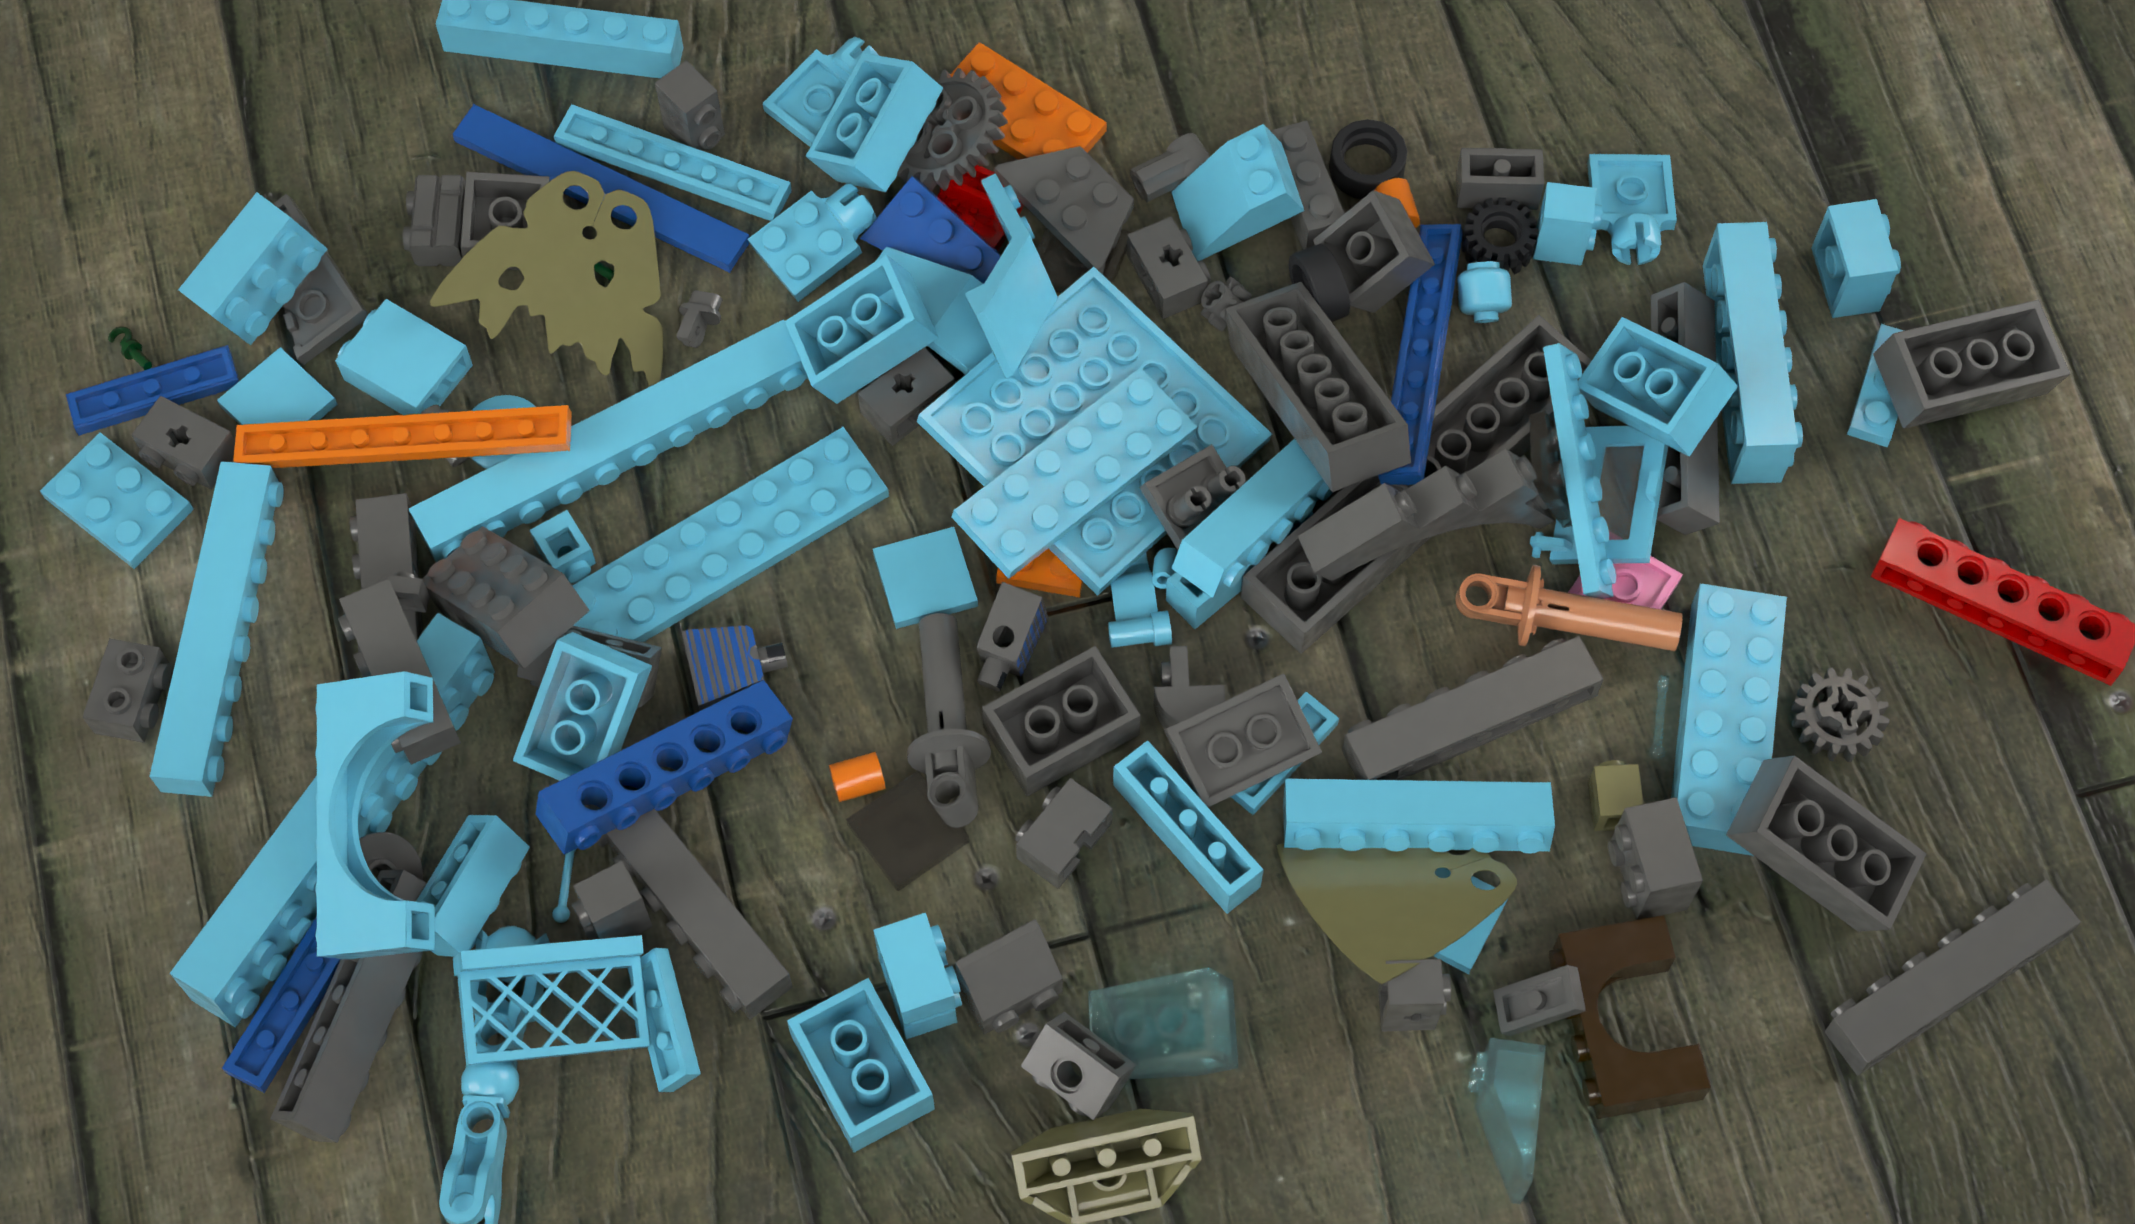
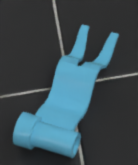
M1144 553L1110 584L1116 619L1114 622H1108L1111 648L1153 642L1154 646L1172 644L1168 610L1158 612L1155 587L1152 583V572L1149 569L1147 553Z

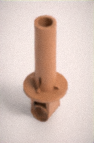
M1532 565L1526 582L1481 573L1472 574L1462 582L1456 593V606L1464 616L1517 626L1518 645L1520 646L1527 645L1530 633L1533 636L1536 633L1537 627L1676 651L1681 634L1682 613L1544 589L1543 578L1540 580L1541 567L1538 565ZM1472 586L1481 587L1487 593L1488 603L1483 606L1471 604L1467 600L1466 589Z

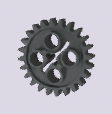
M957 68L953 77L946 69L942 71L940 80L936 82L943 87V90L936 101L933 111L928 115L918 133L915 144L907 153L897 173L905 183L913 176L931 192L936 184L943 191H946L952 179L961 186L963 174L968 173L973 178L976 177L975 166L977 164L989 165L984 157L987 152L997 153L999 151L993 144V141L1005 137V134L998 127L1008 123V120L1002 114L1007 108L1000 100L1002 96L995 87L991 85L986 77H979L973 70L966 75L961 68Z

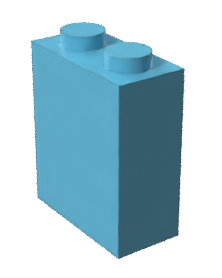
M385 299L378 309L372 310L367 315L361 330L352 340H348L343 344L338 353V358L335 360L346 382L402 415L420 414L428 407L436 404L440 407L473 366L465 344L388 299Z

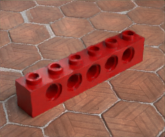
M1901 518L1898 519L1871 574V577L2110 686H2112L2124 670L2135 645V624L2123 614L2105 611L2090 604L2086 598L2080 595L2065 593L2050 586L2047 581L2040 577L2028 576L2016 571L2000 559L1988 558L1970 550L1964 543L1953 539L1948 540L1936 535L1917 522H1907ZM1919 558L1928 559L1934 566L1924 565ZM1959 576L1968 577L1974 584L1964 583ZM1999 594L2008 595L2014 603L2004 601ZM2039 612L2048 613L2054 621L2044 619ZM2080 630L2088 631L2095 640L2086 638Z

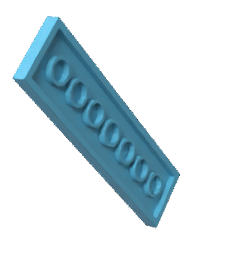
M842 427L572 585L590 610L573 626L643 643L889 497V490L851 436Z

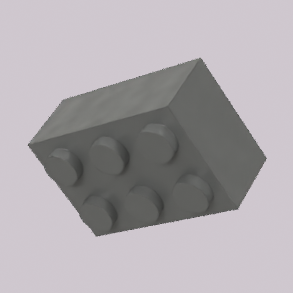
M1096 645L982 707L983 728L1027 797L1140 735L1141 715Z

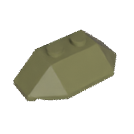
M1137 1109L1096 1118L1095 1120L1091 1119L1050 1128L1010 1152L1020 1200L1034 1205L1066 1224H1087L1162 1207L1183 1183L1192 1168L1194 1169L1202 1160L1193 1113Z

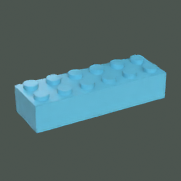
M1767 222L1717 223L1703 263L1706 295L1715 300L1716 363L1723 368L1738 386L1721 410L1731 484L1782 482L1787 468L1793 466L1796 448H1800L1803 441L1802 425L1800 422H1795L1794 410L1797 407V388L1795 384L1790 385L1788 375L1792 368V352L1790 347L1784 346L1783 339L1787 330V317L1784 310H1779L1778 299H1780L1782 292L1780 274H1774L1773 268L1777 247L1775 238H1769Z
M1700 583L1691 604L1671 798L1677 797L1692 846L1754 856L1726 836L1763 760L1772 759L1787 600L1785 596Z

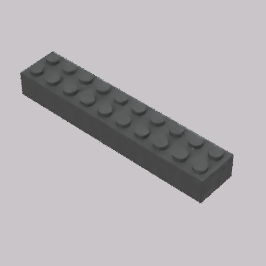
M1538 315L1435 406L1424 478L1444 466L1459 474L1466 473L1505 449L1521 457L1546 435L1551 427L1556 425L1543 347L1560 343L1573 353H1576L1581 363L1582 374L1592 360L1543 317ZM1379 476L1342 488L1266 555L1259 564L1243 576L1241 598L1300 654L1307 650L1431 538L1428 537L1386 553L1333 581L1314 573L1297 536L1382 485L1380 484ZM1389 485V486H1391V487H1393V488H1395V489H1397L1398 491L1401 492L1402 490L1405 491L1406 489L1410 488V487L1413 486V485Z

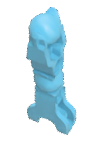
M513 925L501 927L490 936L481 929L476 937V950L548 944L550 942L547 934L535 939L527 930ZM532 976L522 977L519 981H523L525 978L526 981L523 995L520 998L532 1007L543 994L544 986ZM513 978L498 980L510 983L513 980ZM488 981L470 982L472 1000L487 1011L493 1004L488 1002L486 997ZM503 1000L491 1016L512 1032L527 1013L512 1001L509 1003L507 1000ZM541 1006L537 1009L539 1014L541 1013ZM473 1012L475 1015V1026L476 1023L481 1019V1017H479L475 1012ZM530 1018L527 1023L534 1022L535 1020ZM487 1022L475 1034L477 1054L496 1052L502 1044H487L488 1039L492 1035L499 1033ZM527 1023L516 1035L521 1041L523 1040ZM510 1043L504 1051L520 1049ZM517 1061L468 1065L461 1076V1091L464 1095L462 1103L464 1107L461 1109L458 1118L452 1154L444 1170L439 1200L440 1210L445 1220L450 1224H477L483 1217L485 1218V1224H498L502 1197V1167L507 1139V1127L503 1119L509 1118L510 1111L507 1105L513 1101L519 1089ZM484 1119L494 1121L489 1130L483 1133L472 1132L477 1122Z

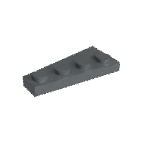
M285 194L273 203L321 243L291 197ZM327 251L321 257L318 266L310 271L295 289L293 297L283 305L286 313L283 315L286 326L292 333L295 343L293 349L296 359L303 365L363 322L368 315V312Z

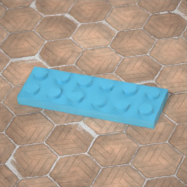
M1140 367L954 509L952 518L1004 575L1010 579L1193 436L1198 426Z

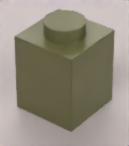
M1620 760L1606 761L1599 766H1594L1588 781L1594 831L1615 830V826L1618 825L1625 808L1643 805L1638 764L1625 765V762Z

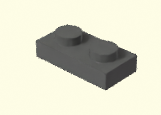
M1565 965L1493 990L1500 1031L1504 1035L1513 1036L1586 1011L1578 967Z

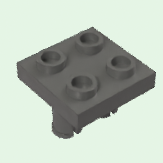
M1211 444L1147 481L1139 488L1175 547L1179 550L1182 539L1245 483V475L1236 466L1226 468Z

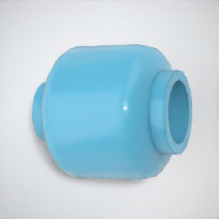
M1499 262L1470 263L1467 265V270L1459 274L1457 279L1459 309L1466 315H1474V323L1499 321L1498 314L1504 313L1511 308V277L1507 270L1500 268Z

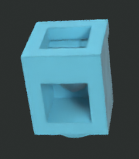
M568 510L530 529L534 545L546 564L562 572L570 583L579 582L590 574V566L596 564L592 549Z

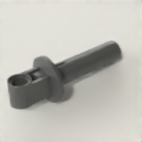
M935 613L925 616L919 622L927 734L918 737L909 745L907 759L912 768L926 774L928 799L945 824L959 828L968 825L977 816L979 805L975 770L989 760L991 747L986 737L977 732L967 730L957 619L949 614ZM959 796L954 802L947 804L952 798Z

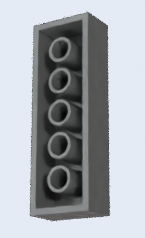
M1302 282L1225 308L1231 349L1332 492L1411 463L1408 424Z

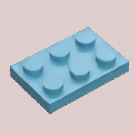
M101 432L40 490L48 502L133 569L194 510L187 499Z

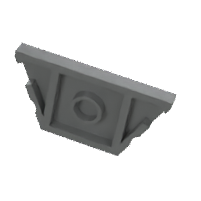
M1081 146L1006 162L994 167L1000 182L1005 187L1011 185L1018 200L1089 270L1094 266L1103 274L1105 262L1112 248H1115L1121 235V228L1123 224L1127 223L1134 208V198Z

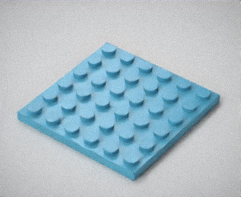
M1093 266L1058 296L1057 301L1014 375L1005 378L992 352L918 415L917 423L985 487L1141 367L1198 427L1193 436L1048 548L1098 596L1167 534L1140 490V486L1211 444L1226 468L1229 466L1240 468L1269 442L1272 433Z

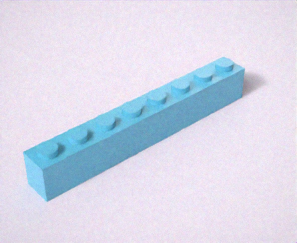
M223 461L220 463L150 772V778L160 792L212 797L215 782L219 783L222 780L224 773V759L221 756L224 742L230 741L233 731V719L230 713L232 704L239 700L242 689L239 672L241 663L248 660L250 653V639L247 635L250 623H255L258 616L259 602L256 597L259 584L265 582L267 575V562L264 557L267 545H272L275 538L274 511L275 507H280L283 501V484L278 481L271 466Z

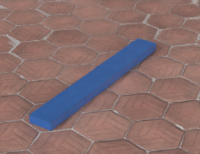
M473 104L452 134L456 143L523 175L547 176L551 181L562 173L576 171L599 181L604 194L619 189L642 198L648 204L651 211L656 238L729 273L749 245L747 240L750 238L749 234ZM570 186L563 192L565 195L586 205L588 204V193L580 186ZM617 206L611 212L612 217L630 226H634L636 223V213L629 206Z
M1461 224L1420 226L1419 236L1435 265L1410 285L1391 397L1392 404L1408 424L1411 463L1378 475L1380 484L1415 485L1424 479L1463 236Z

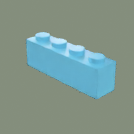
M1148 740L1114 766L1113 786L1226 914L1261 888L1264 869Z

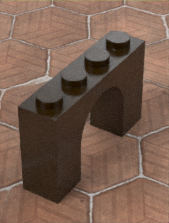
M1664 915L1561 933L1558 935L1553 950L1549 951L1551 970L1565 965L1578 967L1586 1011L1565 1019L1572 1020L1575 1035L1571 1036L1573 1056L1577 1063H1583L1587 1078L1582 1080L1583 1095L1587 1106H1594L1597 1119L1700 1101L1705 1098L1711 1089L1700 1044L1656 1052L1633 1051L1614 1041L1604 1029L1599 1018L1598 997L1606 987L1620 980L1669 971L1676 956Z

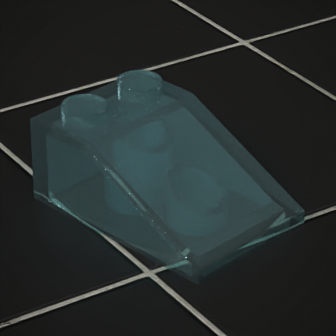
M1207 967L1088 991L1090 1031L1137 1065L1129 1079L1200 1076L1238 1068L1233 980L1212 968Z
M1490 1038L1485 1051H1477L1475 1064L1471 1066L1469 1092H1476L1475 1109L1511 1203L1521 1204L1533 1181L1546 1046Z

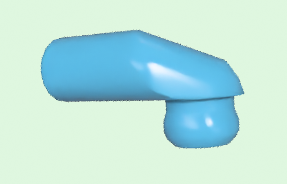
M1164 548L1157 552L1154 558L1152 583L1155 587L1160 589L1167 588V579L1176 572L1171 568L1178 552L1177 549Z

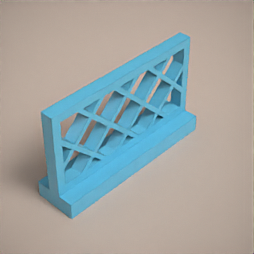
M642 935L460 951L453 957L454 976L458 977L466 1066L649 1047L640 955L644 953ZM629 968L631 987L622 998L602 983L611 969ZM603 970L597 978L589 971ZM577 972L592 984L577 1003L557 987L567 973ZM558 974L553 982L544 976ZM532 976L547 988L532 1007L512 991L513 987L522 977ZM513 978L508 986H505L498 980ZM487 980L501 992L487 1011L472 1000L470 982ZM595 989H598L616 1004L602 1023L582 1008V1005ZM551 992L571 1008V1011L557 1028L537 1012V1009ZM631 996L633 1000V1008L626 1003ZM505 997L527 1013L512 1032L491 1016ZM620 1009L635 1020L637 1038L620 1039L607 1028ZM473 1012L481 1017L475 1026ZM576 1013L596 1029L586 1043L576 1044L561 1032ZM530 1018H533L551 1033L541 1048H530L516 1037ZM487 1022L506 1039L496 1052L477 1054L475 1034ZM600 1034H602L608 1040H610L595 1042L596 1039L600 1036ZM556 1038L564 1044L549 1047ZM510 1043L520 1049L504 1051Z

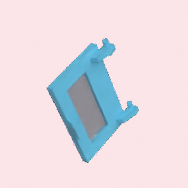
M1555 425V427L1550 428L1549 435L1552 438L1551 447L1559 449ZM1629 425L1586 427V433L1591 436L1596 452L1595 459L1591 460L1593 475L1598 477L1602 488V500L1598 501L1600 517L1605 519L1609 530V541L1605 542L1607 559L1610 558L1613 564L1649 563L1668 445ZM1565 478L1563 479L1554 536L1548 537L1544 536L1542 532H1536L1535 536H1531L1530 545L1533 548L1532 557L1540 558L1541 551H1551L1549 560L1552 564H1578Z

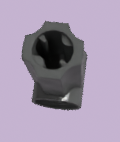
M1188 133L1175 139L1165 153L1130 169V177L1140 198L1149 202L1174 190L1202 165L1210 155L1197 135Z

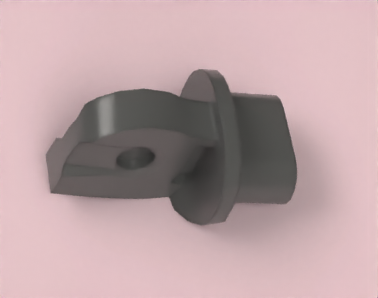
M693 291L688 303H682L679 307V311L684 318L676 336L678 340L687 347L698 348L703 342L707 325H717L720 323L721 315L718 311L723 299L714 293Z

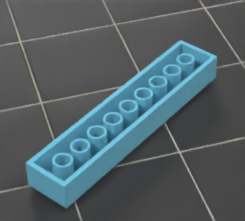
M437 613L418 638L417 643L455 730H458L464 724L469 713L468 708L476 697L484 695L490 688L495 671L481 637ZM391 744L384 750L373 765L361 794L358 810L359 838L370 833L386 831L392 820V812L401 800L405 801L413 794L418 784L419 775L427 765L434 764L442 752L410 764L404 750L395 753ZM317 776L170 972V975L193 1002L235 1028L242 1018L246 1019L254 1012L260 1000V993L269 981H274L280 976L286 966L287 956L296 944H300L317 916V896L315 891L317 883V851L315 846L317 837V805L315 801Z

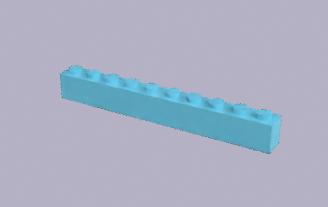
M784 319L571 426L570 451L516 454L409 508L414 524L435 562L447 558L461 545L462 540L468 534L478 531L482 526L503 537L507 531L523 523L529 524L537 521L546 511L560 504H569L576 501L589 489L597 485H607L615 481L621 473L635 466L649 464L658 454L672 447H681L688 444L695 435L709 428H718L725 425L733 416L746 409H756L766 403L768 398L784 390L790 391L799 387L808 376Z

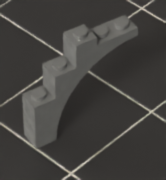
M1505 449L1463 474H1459L1444 466L1405 491L1402 490L1400 492L1384 483L1297 537L1314 573L1333 581L1386 553L1452 530L1495 523L1526 524L1541 529L1552 523L1554 519L1548 507L1552 506L1551 498L1541 484L1535 485L1533 483V480L1537 479V475L1529 460L1525 456L1520 458Z

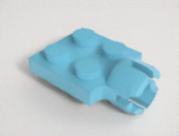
M857 37L848 39L834 54L828 56L816 49L762 103L764 111L811 147L862 53L878 55V53L870 45L862 51L860 47L865 41Z
M1589 154L1587 162L1589 187L1597 188L1595 204L1602 205L1599 229L1608 231L1611 235L1613 255L1619 262L1630 265V249H1636L1638 265L1651 262L1660 252V246L1662 245L1660 231L1674 230L1677 221L1670 155Z
M851 183L845 184L831 196L822 199L811 190L747 239L751 247L798 302L862 254L856 240L861 233L872 225L877 217L864 195L859 196L857 192L860 190Z

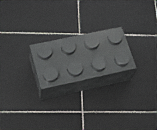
M2039 299L1893 333L1873 353L1903 429L2045 395L2070 375Z
M483 526L478 531L468 534L455 551L447 558L433 564L428 574L422 578L431 600L444 617L481 637L483 643L523 669L590 611L562 572Z
M1795 755L1763 760L1726 834L1730 839L1858 932L1891 929L1927 854Z

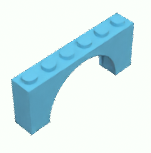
M403 671L317 684V703L315 707L317 716V747L315 752L317 760V792L315 797L317 805V837L315 842L317 851V883L315 887L317 896V929L315 933L317 957L356 959L435 950L434 904L406 901L386 890L369 869L363 856L358 834V810L361 794L366 779L379 756L394 740L418 726L433 723V678Z

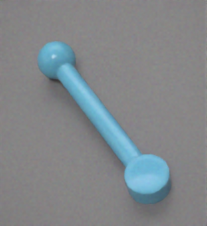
M576 849L565 854L558 906L552 912L553 919L559 923L566 922L570 916L567 901Z

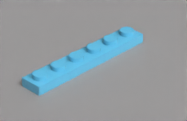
M572 104L554 134L555 142L565 148L772 221L780 214L792 191L791 182Z
M1557 343L1545 346L1543 350L1583 594L1589 597L1606 599L1614 597L1612 584L1616 583V572L1611 559H1607L1605 542L1609 541V530L1605 519L1600 517L1598 501L1602 500V488L1598 477L1593 475L1591 460L1595 459L1596 452L1591 436L1586 433L1584 419L1589 417L1587 401L1584 395L1580 394L1578 378L1582 377V368L1577 354Z

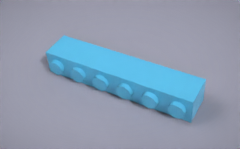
M442 0L436 21L442 47L446 52L660 79L680 65L684 48L678 20L518 0Z
M1295 438L1182 539L1171 569L1214 598L1225 586L1233 588L1239 582L1249 564L1253 566L1259 564L1266 555L1270 544L1273 542L1280 544L1290 532L1293 523L1296 520L1302 523L1310 515L1319 499L1326 501L1333 492Z
M1285 779L1283 798L1284 848H1299L1302 850L1342 848L1348 851H1356L1362 848H1386L1396 852L1406 850L1407 848H1430L1435 852L1471 850V848H1474L1481 853L1493 851L1550 852L1555 829L1550 782Z

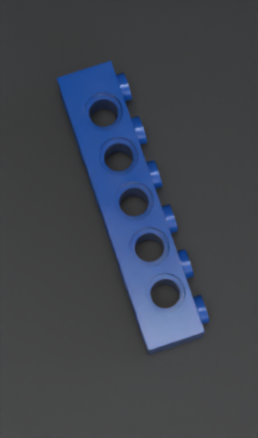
M762 680L539 791L535 815L564 855L577 848L580 850L587 849L594 845L602 835L616 828L623 830L630 827L638 820L639 816L653 809L660 811L667 808L678 796L690 790L697 792L704 789L714 778L727 771L735 773L741 770L751 759L764 752L772 754L778 751L787 742L793 718L767 683ZM735 730H743L748 734H741ZM699 748H705L710 750L711 752H702L699 750ZM660 767H670L675 771H665ZM623 786H633L638 790H627ZM585 805H595L600 809L591 810L586 808Z

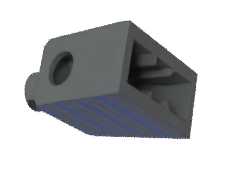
M1002 582L977 644L978 654L981 661L984 662L977 679L980 685L1000 692L1008 673L1022 676L1049 619L1043 597ZM1005 644H1011L1008 647L1002 648V646Z
M751 626L681 631L700 711L764 680L763 673L788 667L783 643L780 642L757 648Z

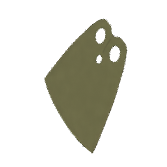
M1284 843L1276 845L1285 874L1311 917L1350 961L1381 985L1420 964H1386V961L1424 960L1430 958L1481 923L1511 896L1517 886V878L1506 864L1497 862L1488 853L1478 852L1474 848H1471L1464 855H1452L1447 851L1435 852L1430 848H1407L1406 850L1396 852L1386 848H1362L1356 851H1348L1342 848L1302 850L1299 848H1284ZM1438 868H1447L1451 874L1447 878H1439L1436 876L1435 871ZM1478 871H1490L1499 877L1500 884L1491 890H1481L1472 884L1471 877Z

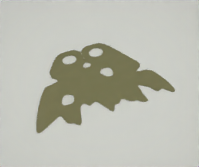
M567 171L562 173L534 193L526 202V208L523 211L528 227L512 228L498 226L493 229L444 278L430 300L432 307L478 299L480 301L479 323L487 328L490 339L495 338L500 333L518 306L525 305L528 307L530 317L538 315L545 317L548 351L550 354L554 353L561 345L572 346L579 342L586 358L594 361L597 370L606 376L610 373L612 357L618 340L621 338L630 351L633 371L645 373L648 387L660 381L663 363V328L656 317L643 310L645 307L655 304L661 297L651 211L648 204L642 198L618 189L604 194L599 181L580 172ZM570 186H580L585 189L589 197L586 207L575 210L566 206L563 201L565 189ZM625 205L632 208L637 217L635 225L630 229L616 227L611 220V212L615 207ZM591 226L595 228L597 236L591 240L586 239L582 234L585 227ZM601 260L614 266V277L607 287L601 286L595 279L594 265ZM509 267H517L524 276V280L518 289L509 290L499 285L498 280Z

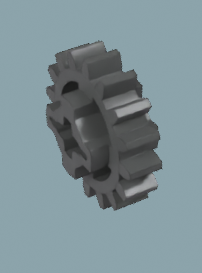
M1832 667L1828 668L1824 679L1819 674L1814 673L1808 682L1809 685L1802 684L1796 694L1799 698H1796L1791 706V711L1797 713L1792 721V727L1804 729L1799 738L1801 743L1809 740L1815 743L1812 749L1813 754L1816 755L1822 749L1828 751L1829 761H1834L1838 753H1843L1846 761L1852 762L1856 755V750L1865 757L1871 751L1872 745L1878 746L1884 736L1881 731H1885L1890 719L1882 716L1889 705L1888 702H1877L1876 698L1881 692L1879 686L1871 689L1865 686L1868 676L1864 674L1858 681L1852 679L1851 669L1847 668L1843 676L1839 677ZM1821 694H1824L1823 701L1818 703L1817 707L1812 708L1813 701ZM1863 722H1867L1866 730L1857 736L1856 731L1858 727L1862 726Z

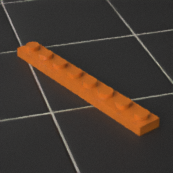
M568 405L237 425L233 462L268 465L272 468L570 451L572 412Z

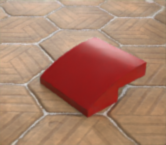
M976 165V177L973 178L968 173L963 174L961 186L953 179L950 180L947 190L943 191L940 187V193L937 197L998 251L1007 237L981 180L995 174V172ZM1019 201L1021 207L1017 208L1016 211L1020 215L1024 205Z

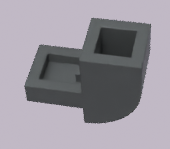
M1170 646L1169 662H1161L1162 687H1154V710L1157 719L1164 729L1225 701L1224 685L1189 686L1187 646Z

